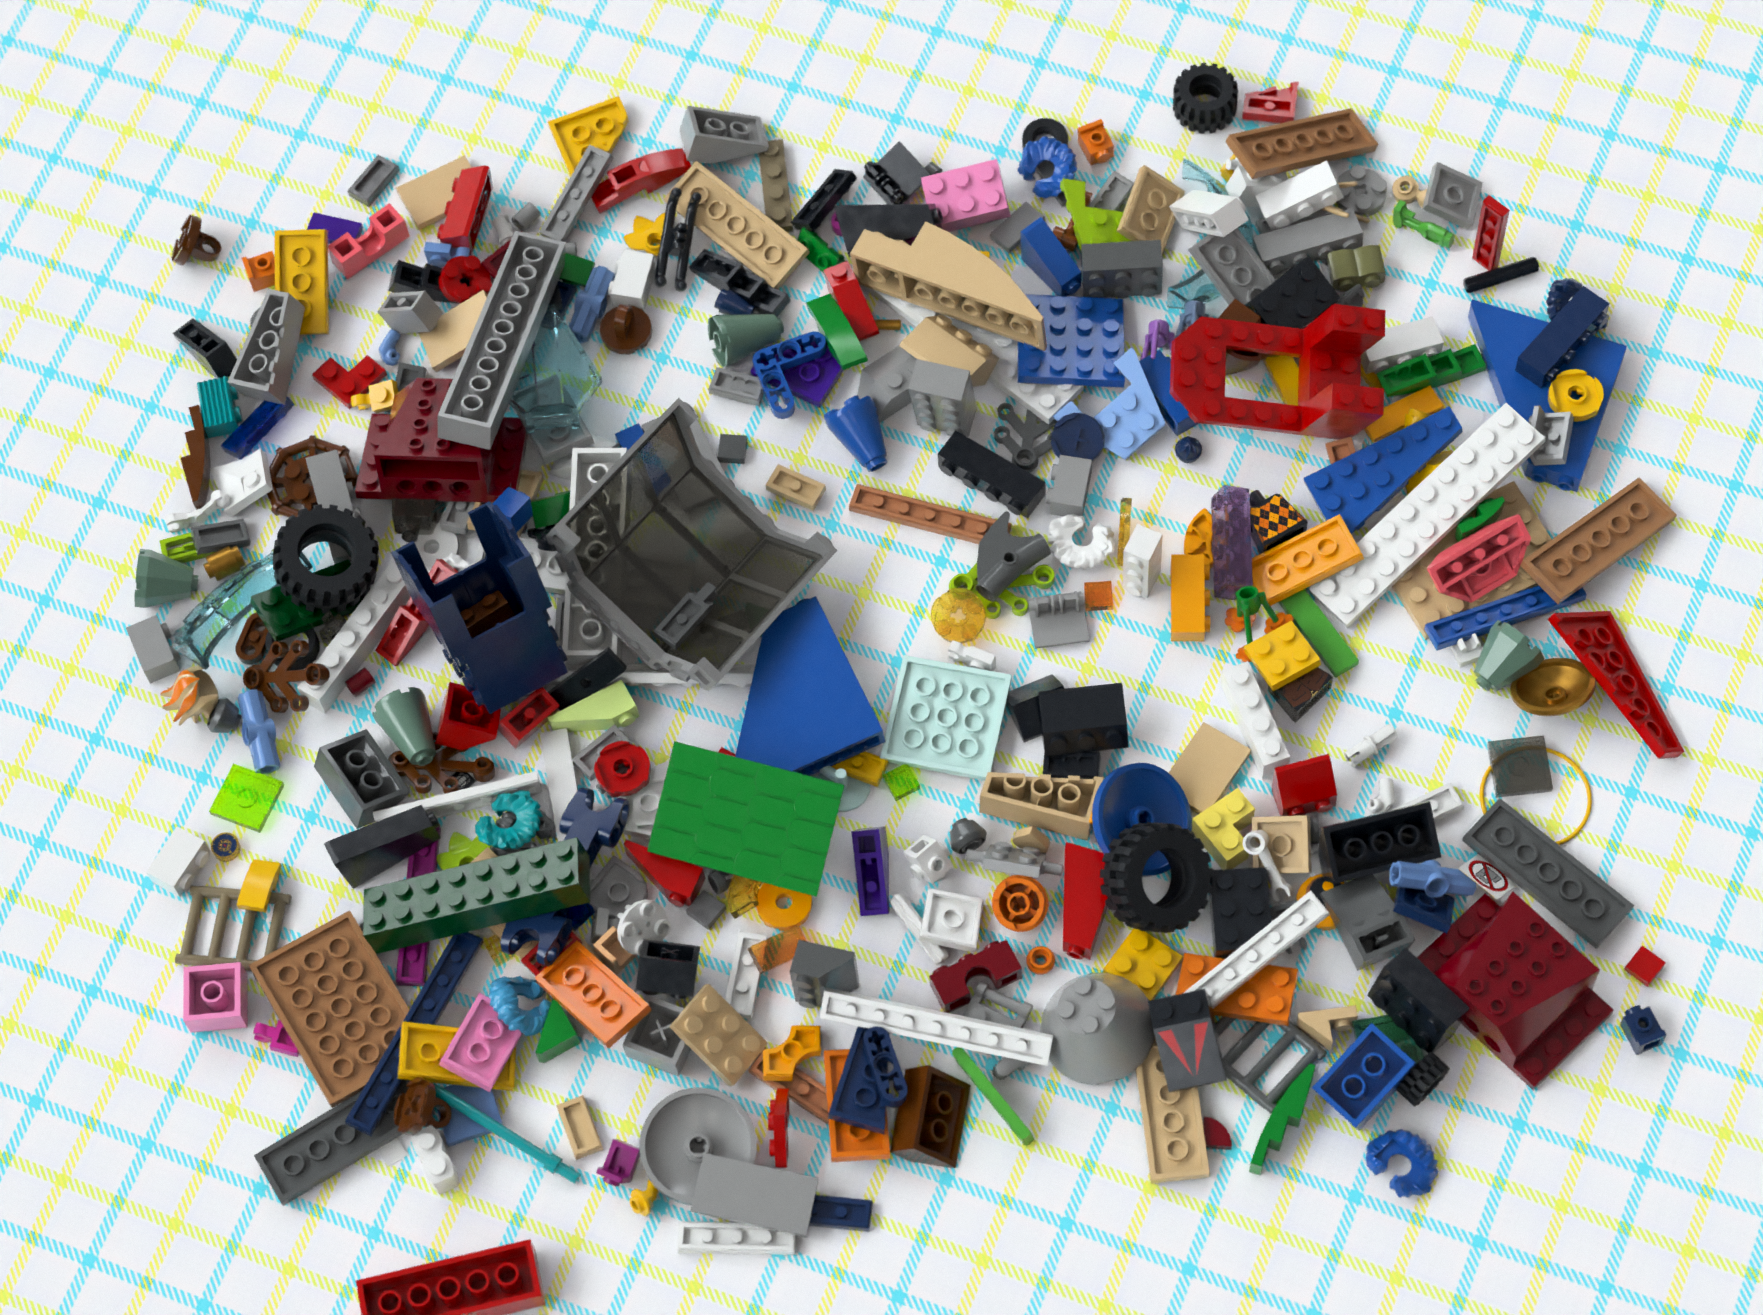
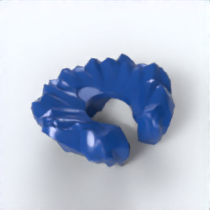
M1043 136L1035 142H1027L1017 170L1023 176V180L1032 181L1036 179L1033 174L1037 166L1043 161H1051L1055 166L1053 175L1047 179L1036 181L1032 192L1036 196L1045 199L1056 197L1062 192L1060 188L1061 180L1063 178L1073 180L1077 171L1076 155L1068 147V144L1056 141L1055 138Z
M1399 1129L1396 1132L1389 1130L1384 1135H1379L1378 1138H1374L1369 1142L1365 1159L1367 1167L1374 1175L1384 1173L1388 1166V1160L1394 1155H1403L1409 1159L1411 1163L1410 1172L1403 1176L1395 1175L1389 1182L1390 1189L1394 1190L1399 1198L1423 1195L1431 1191V1183L1438 1173L1436 1169L1438 1160L1434 1159L1431 1145L1427 1144L1425 1139L1421 1138L1418 1134H1412L1409 1130L1403 1131V1129Z

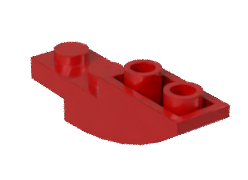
M682 148L644 155L607 171L606 173L609 178L598 184L591 198L601 214L643 189H646L648 194L685 174L692 165L686 159Z

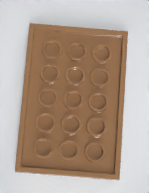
M349 910L249 965L255 979L331 1108L364 1089L410 1010L375 951L364 938L363 931Z

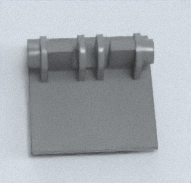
M1081 591L1027 599L1035 649L1090 641L1084 610V597Z

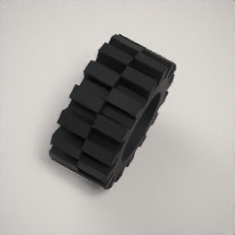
M1429 1052L1404 1077V1080L1397 1087V1091L1415 1107L1439 1085V1082L1449 1072L1450 1067L1433 1052Z

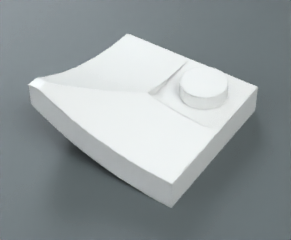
M261 449L235 462L210 469L217 488L221 491L222 498L226 494L229 495L230 504L224 508V512L230 517L273 490L267 454Z

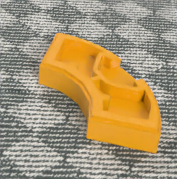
M1206 508L1202 509L1193 518L1187 528L1184 540V554L1204 555V564H1210L1211 569L1217 565V560L1212 553V543L1214 538L1221 532L1222 527Z

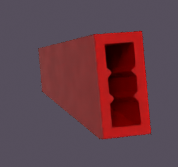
M1066 842L1063 952H1066L1068 956L1074 959H1091L1108 908L1105 900L1108 899L1107 895H1102L1100 887L1104 885L1103 878H1100V869H1104L1105 862H1102L1104 854L1103 852Z

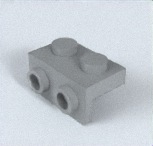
M1534 406L1533 415L1529 417V424L1540 432L1546 440L1529 457L1534 465L1566 464L1574 416L1571 412L1545 413L1541 406Z

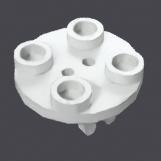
M644 899L632 905L628 904L625 906L626 911L617 915L620 919L617 928L618 940L622 948L634 955L640 956L643 939L663 941L665 936L671 931V924L668 921L664 908L652 900Z

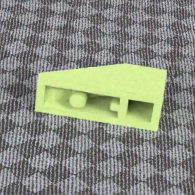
M619 680L548 717L552 731L567 728L568 732L608 730L614 724L617 727H626L632 724L639 717V713L623 681Z

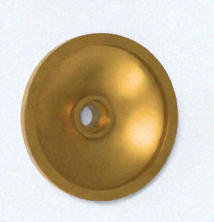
M1550 658L1543 660L1537 668L1513 681L1510 690L1512 700L1520 709L1538 716H1559L1570 713L1584 705L1592 697L1596 688V682L1582 662L1568 658Z

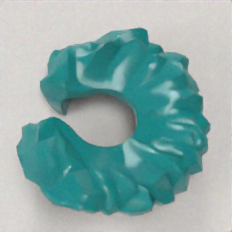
M519 790L513 794H498L496 800L491 803L492 810L499 817L505 811L514 813L517 817L515 824L509 828H500L495 824L492 817L484 816L480 817L475 825V833L478 835L480 842L501 850L508 848L518 849L524 846L525 843H529L536 836L537 831L540 830V817H542L540 804L531 797L529 791Z

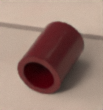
M364 667L344 683L349 691L357 697L375 684L376 681Z

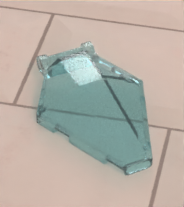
M555 304L548 305L509 402L525 418L527 434L535 433V430L571 426L572 429L580 428L579 412L602 384L601 375ZM571 414V416L533 420V418Z

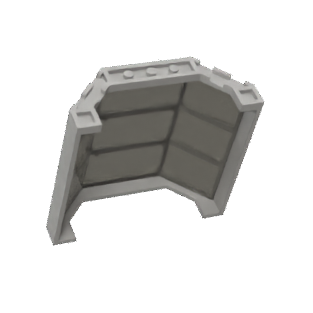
M678 398L546 535L548 543L554 544L558 553L554 557L561 572H567L570 579L567 583L569 591L641 660L657 671L661 667L670 670L672 677L682 681L695 680L699 682L700 688L709 691L726 675L837 552V549L829 538L821 535L819 532H816L811 538L805 539L778 529L768 515L763 514L755 507L754 502L748 496L743 495L735 487L731 479L724 477L710 459L704 458L700 454L690 425L698 416L688 403ZM707 582L717 588L718 596L712 602L714 607L677 650L655 637L654 631L656 627L688 592L692 593L695 591L698 593Z

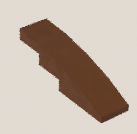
M199 404L189 407L194 430L184 433L190 455L180 458L196 510L206 504L211 467L209 438L204 429Z

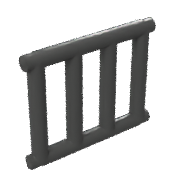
M1221 1017L1216 1023L1218 1037L1236 1018ZM1289 1021V1026L1278 1025L1286 1033L1245 1077L1234 1069L1232 1065L1263 1033L1270 1023L1256 1022L1222 1058L1226 1077L1270 1114L1276 1107L1277 1101L1284 1095L1309 1064H1313L1317 1058L1321 1060L1327 1055V1052L1291 1021ZM1296 1040L1308 1052L1266 1096L1254 1086V1083Z

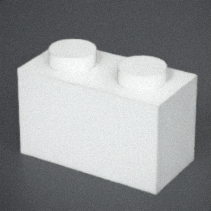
M623 249L621 259H617L615 263V281L610 282L608 295L612 297L614 307L623 304L633 305L643 311L645 310L656 271L654 254Z
M177 826L146 873L152 883L180 897L184 890H188L193 884L195 874L200 867L205 866L211 851L204 840Z

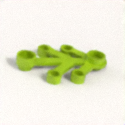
M977 563L967 574H957L950 580L949 592L952 597L958 600L970 599L984 609V613L989 619H996L1000 616V604L997 601L992 602L985 599L976 590V585L978 584ZM1039 565L1034 569L1033 574L1020 575L1007 588L1036 585L1040 589H1047L1054 584V570L1048 565ZM1041 577H1047L1049 579L1045 582L1039 581ZM960 586H966L967 589H966V590H958V587H960ZM1007 589L998 597L1012 607L1014 615L1023 616L1027 613L1028 602L1026 599L1015 596ZM1017 604H1022L1025 606L1023 609L1015 608ZM990 607L997 608V611L989 612L988 609Z

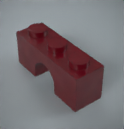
M1007 939L1000 943L999 941L991 942L984 947L983 951L976 954H966L957 963L949 967L943 965L933 971L932 975L929 976L930 986L944 1012L950 1013L970 1003L971 994L967 983L975 976L989 978L996 990L1022 979V967Z

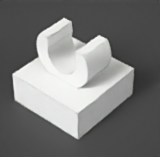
M1474 633L1467 641H1463L1462 638L1459 639L1456 645L1450 646V649L1461 668L1477 662L1483 646L1476 633Z

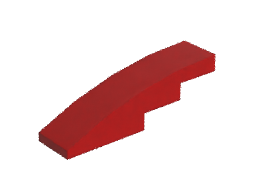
M436 559L429 572V576L432 582L437 584L459 571L443 559ZM411 596L406 605L399 606L375 650L394 666L399 665L429 627V624L414 604Z

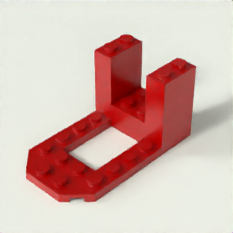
M1333 304L1304 329L1201 316L1171 342L1170 394L1177 402L1180 401L1189 412V417L1195 423L1337 440L1354 437L1384 415V389L1360 386L1361 354L1385 337L1386 310ZM1226 349L1298 357V406L1225 397Z

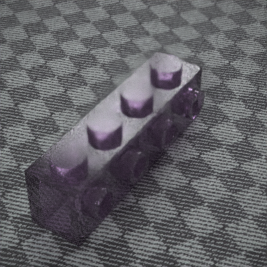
M1223 485L1211 498L1214 597L1237 601L1235 593L1240 588L1253 586L1250 497L1248 488Z

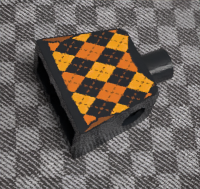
M1255 490L1246 497V501L1251 507L1246 510L1245 524L1259 554L1307 531V520L1280 494H1274L1265 499L1259 490Z

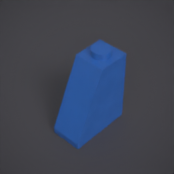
M1040 217L1020 231L1021 259L1057 296L1073 295L1081 287V270L1044 219Z

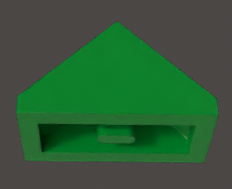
M556 1000L551 1002L535 1052L538 1061L541 1063H546L580 1044L576 1031Z

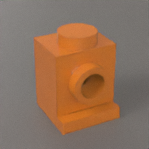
M1102 119L1078 127V144L1090 166L1096 163H1104L1114 157V144L1103 126Z
M273 251L247 259V256L242 258L254 292L275 285V257Z

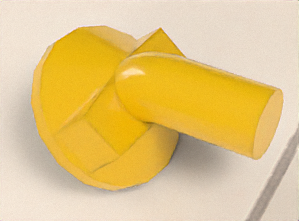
M649 1179L647 1189L645 1191L639 1189L632 1190L631 1198L629 1199L633 1211L637 1214L640 1213L642 1216L650 1214L652 1202L655 1201L658 1190Z

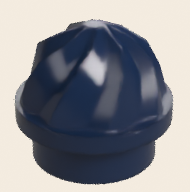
M1187 436L1176 443L1175 453L1182 462L1193 463L1201 456L1202 446L1196 438Z

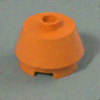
M1022 875L1010 876L1004 879L994 891L992 908L995 917L1004 927L1012 931L1025 932L1034 929L1044 920L1048 911L1047 893L1044 887L1032 877Z

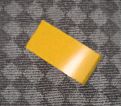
M253 859L236 904L239 909L266 913L271 892L276 889L282 866L281 863Z

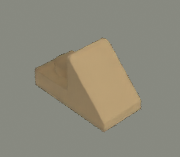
M1356 1005L1298 1013L1297 1027L1324 1048L1331 1051L1333 1044L1331 1029L1342 1032L1350 1030L1352 1026H1356L1358 1017Z

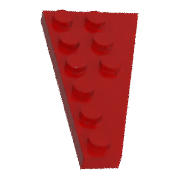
M1611 611L1568 612L1551 615L1547 620L1657 758L1679 757L1684 750Z

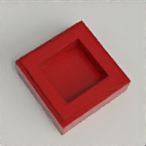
M1641 946L1627 963L1624 970L1648 987L1663 969L1666 962L1644 946Z

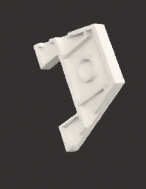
M669 761L654 767L651 765L650 781L639 792L630 796H620L628 800L630 804V812L624 834L650 839Z

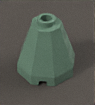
M140 549L135 580L137 589L134 594L135 607L147 608L190 598L192 591H197L198 575H193L194 568L153 550Z
M1497 620L1489 631L1476 664L1474 673L1478 678L1475 681L1486 691H1489L1490 688L1498 691L1537 668L1544 660L1543 654L1536 645L1531 649L1528 644L1530 640L1520 631L1506 622L1502 624L1501 621Z

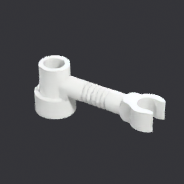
M1263 830L1251 831L1243 838V848L1251 855L1258 854L1264 867L1267 868L1268 877L1273 888V898L1277 902L1281 900L1278 888L1285 889L1290 897L1293 893L1292 887L1281 877L1267 848L1268 834ZM1255 837L1260 839L1261 844L1256 842Z

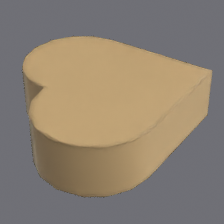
M1034 826L1016 830L1012 840L1019 848L1035 847L1040 849L1042 853L1048 851L1051 843L1050 839Z

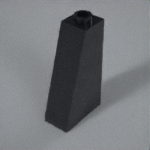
M935 204L838 205L834 207L849 257H851L850 252L864 229L871 232H880L885 237L902 241L916 238L925 221L942 229L943 216L941 210L936 208Z
M419 805L324 843V846L336 868L354 889L439 840L441 836L436 828L440 826V823L432 811L427 813L423 806Z

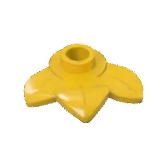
M665 213L659 215L654 222L647 218L636 216L633 223L634 233L623 237L628 247L634 250H645L646 253L658 256Z

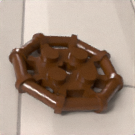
M310 435L308 439L285 448L279 447L275 451L276 455L269 467L273 490L268 492L267 496L272 506L271 512L276 516L282 515L289 518L291 515H294L297 518L299 510L292 508V504H302L308 511L313 510V505H318L313 486L305 483L310 478L305 458L318 455L317 449L324 452L337 450L339 458L345 456L349 471L344 475L346 483L352 482L353 489H355L358 474L350 458L349 448L345 445L339 446L318 439L316 435ZM309 450V455L297 460L291 458V456ZM283 463H285L286 467L283 478L276 477ZM284 487L287 496L280 499L276 488Z

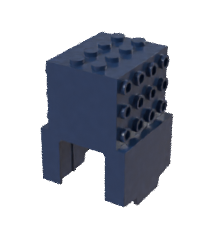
M489 501L468 512L485 552V559L434 584L414 541L391 552L414 604L433 630L439 643L443 644L444 649L442 652L449 664H452L454 671L459 679H462L468 692L472 693L479 707L484 705L488 713L491 714L568 673L564 664L568 659L562 647H557L556 641L559 640V637L553 626H549L547 622L551 619L546 609L552 607V604L534 561L519 539L512 524L499 507ZM499 590L516 616L501 624L500 622L497 623L495 627L474 638L471 637L460 612L480 602L486 595Z

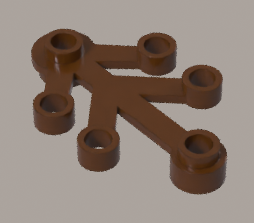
M294 640L289 650L287 643L275 641L271 644L270 651L260 665L255 664L245 670L243 682L250 690L257 689L262 691L263 696L270 704L271 710L275 713L286 712L289 702L293 711L304 712L309 707V700L304 695H298L289 682L306 681L309 685L321 686L329 680L330 672L325 665L319 663H310L306 666L305 670L289 671L298 657H305L308 654L309 645L304 640ZM277 658H284L274 672H269ZM269 683H275L285 697L277 696Z
M432 732L433 738L436 740L437 732ZM435 744L436 750L440 749L442 745ZM446 747L437 752L433 760L425 766L411 764L401 751L394 752L388 758L399 776H407L415 785L416 791L421 794L431 791L432 783L428 775H420L416 769L426 770L442 786L445 794L458 791L460 788L458 779L452 776L448 777L444 771L473 773L475 780L479 782H488L495 776L494 763L487 757H479L475 762L448 760L457 753L465 752L469 748L459 750Z

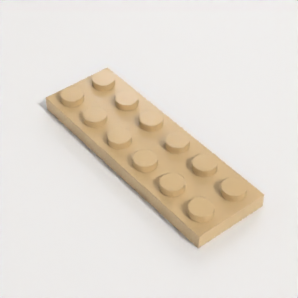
M698 161L690 167L673 187H678L682 191L676 212L685 218L690 197L693 193L699 192L702 195V199L698 205L694 226L756 276L764 278L770 287L778 290L810 253L808 248ZM671 191L663 199L666 204Z
M1154 1038L1148 1056L1136 1068L1151 1184L1210 1177L1198 1087L1169 1092L1156 1038Z

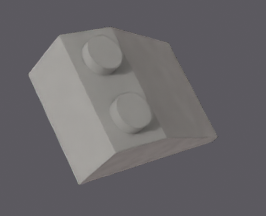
M687 105L679 131L688 161L714 164L768 150L769 146L760 117Z

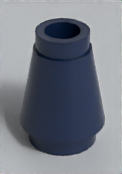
M722 289L714 304V308L718 309L719 313L726 315L753 314L755 310L754 306L731 289L728 291Z

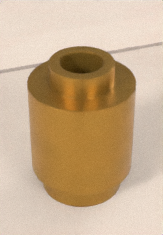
M228 546L205 557L207 563L203 564L209 578L215 577L217 581L240 571V567L246 565L237 546L232 548Z

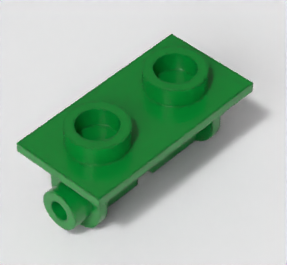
M804 227L801 229L797 241L808 248L810 253L806 258L823 272L824 269L845 262V257L842 254H839L833 248H827L828 244L818 236L817 232H809Z

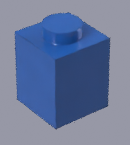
M510 487L492 503L499 507L514 527L516 533L533 516L530 497Z

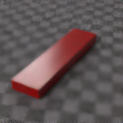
M1490 195L1482 203L1472 259L1488 271L1499 266L1510 212L1508 208Z

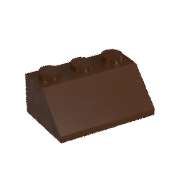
M930 1065L905 1069L904 1079L907 1085V1099L903 1105L898 1107L890 1152L911 1162L956 1168L971 1085Z

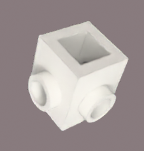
M926 835L920 837L903 852L911 864L909 867L911 873L918 880L924 879L931 884L944 878L947 871L953 867L948 859L950 853L942 843H938L937 840Z

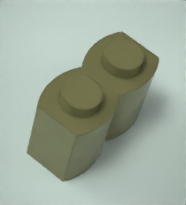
M1368 245L1354 250H1336L1327 254L1330 281L1335 290L1347 292L1356 284H1361V286H1366L1367 288H1374L1385 282V268L1379 245Z

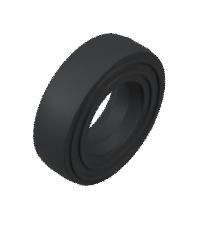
M1040 118L1032 121L1026 126L1022 135L1023 149L1028 141L1035 142L1036 137L1043 133L1051 134L1056 141L1068 144V134L1065 127L1060 122L1051 118Z

